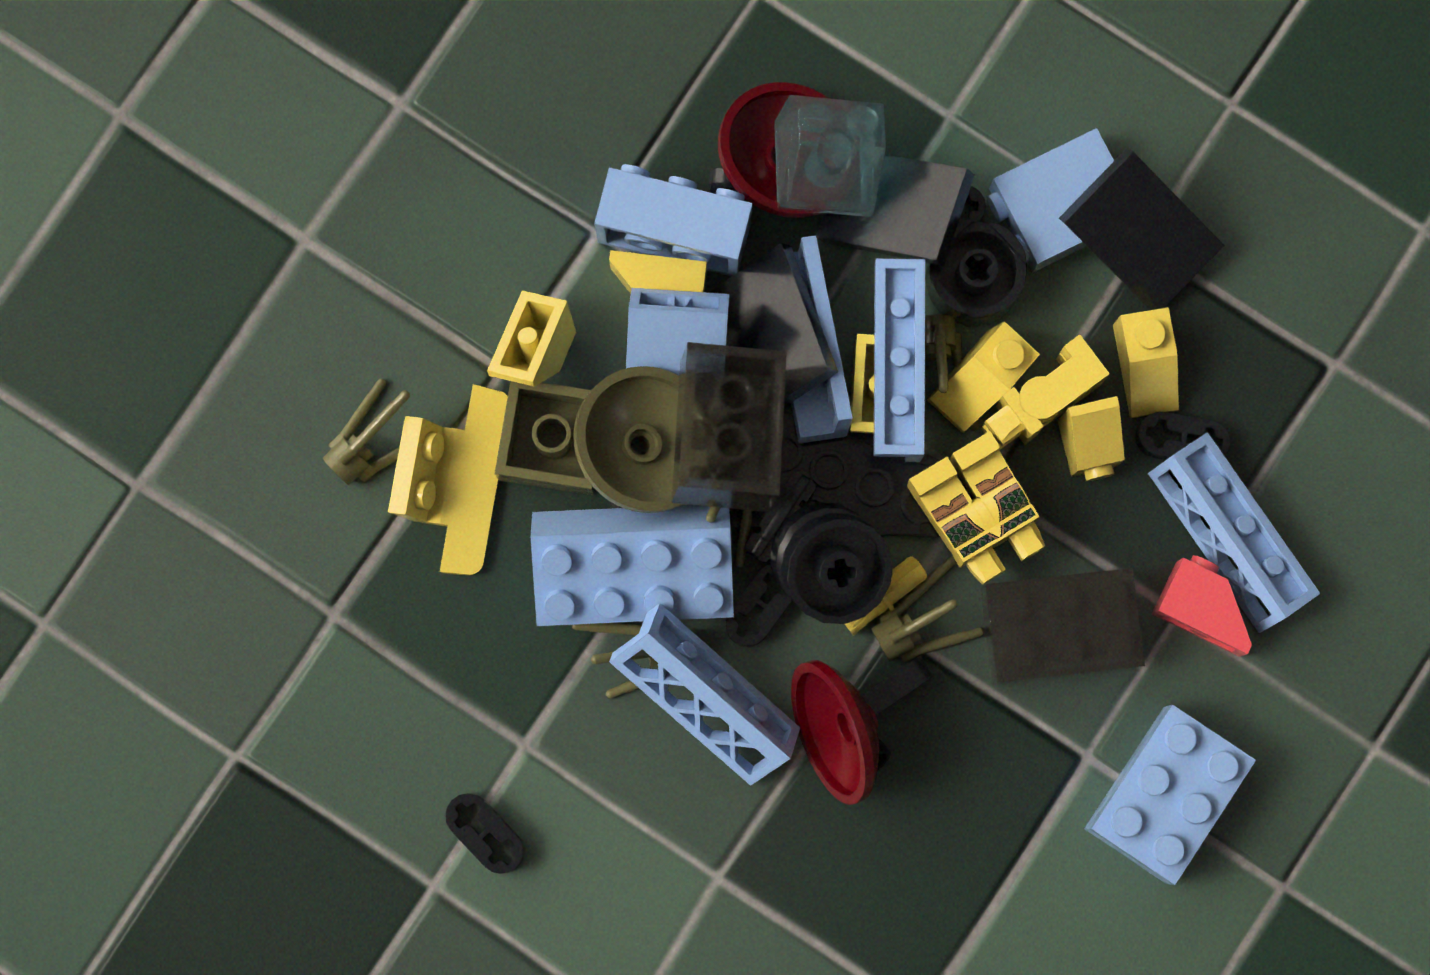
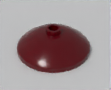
M773 82L759 85L746 91L732 103L719 129L718 154L721 166L728 180L739 193L745 196L747 201L771 214L782 217L803 218L823 213L843 199L856 179L860 162V150L853 126L834 102L820 92L804 85ZM773 160L782 161L786 165V169L777 166Z
M810 660L797 666L793 673L791 701L795 723L800 727L799 737L806 755L823 785L836 799L848 805L862 802L869 797L876 782L878 772L879 738L877 732L878 721L875 712L866 703L857 688L834 667L819 660Z

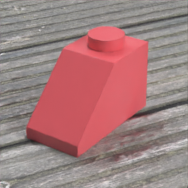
M1193 555L1190 561L1185 558L1177 561L1152 615L1238 657L1247 655L1252 647V643L1229 580L1217 574L1219 567L1216 564L1199 556Z

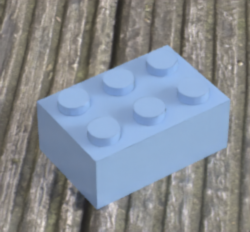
M624 164L621 170L609 167L594 223L598 243L640 254L706 261L707 271L731 277L739 272L752 217V203L744 201L745 196L743 194L724 188H718L716 194L698 190L697 183L682 177L671 176L668 182L650 178L648 170L634 165Z
M1169 705L1163 707L1084 829L1165 884L1175 885L1256 760L1176 706Z

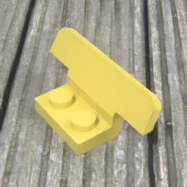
M475 384L472 386L465 430L442 427L424 418L405 416L388 509L389 513L411 521L447 527L440 572L445 574L470 576L481 570L484 563L498 484L495 468L508 396L504 392Z

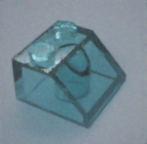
M789 95L774 121L777 209L871 217L875 209L886 151L884 104Z

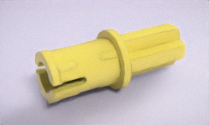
M910 556L892 569L891 584L881 603L865 617L845 624L853 636L887 609L890 612L895 610L893 607L895 602L926 580V571L919 561Z

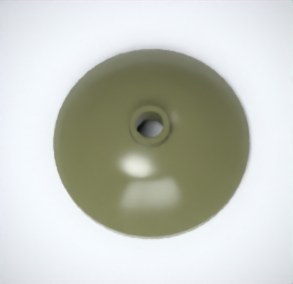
M648 366L630 367L605 377L583 400L574 424L575 453L585 477L603 497L627 510L641 513H659L680 507L695 497L706 486L717 465L720 439L718 425L711 407L691 383L679 375L661 368ZM633 440L639 441L644 445V455L636 454L632 450L631 442Z

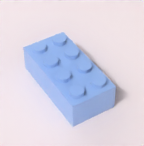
M723 503L715 521L712 523L706 520L711 504L682 505L659 513H641L624 508L532 512L530 538L537 626L642 622L645 619L646 613L659 603L679 620L734 617L729 503Z

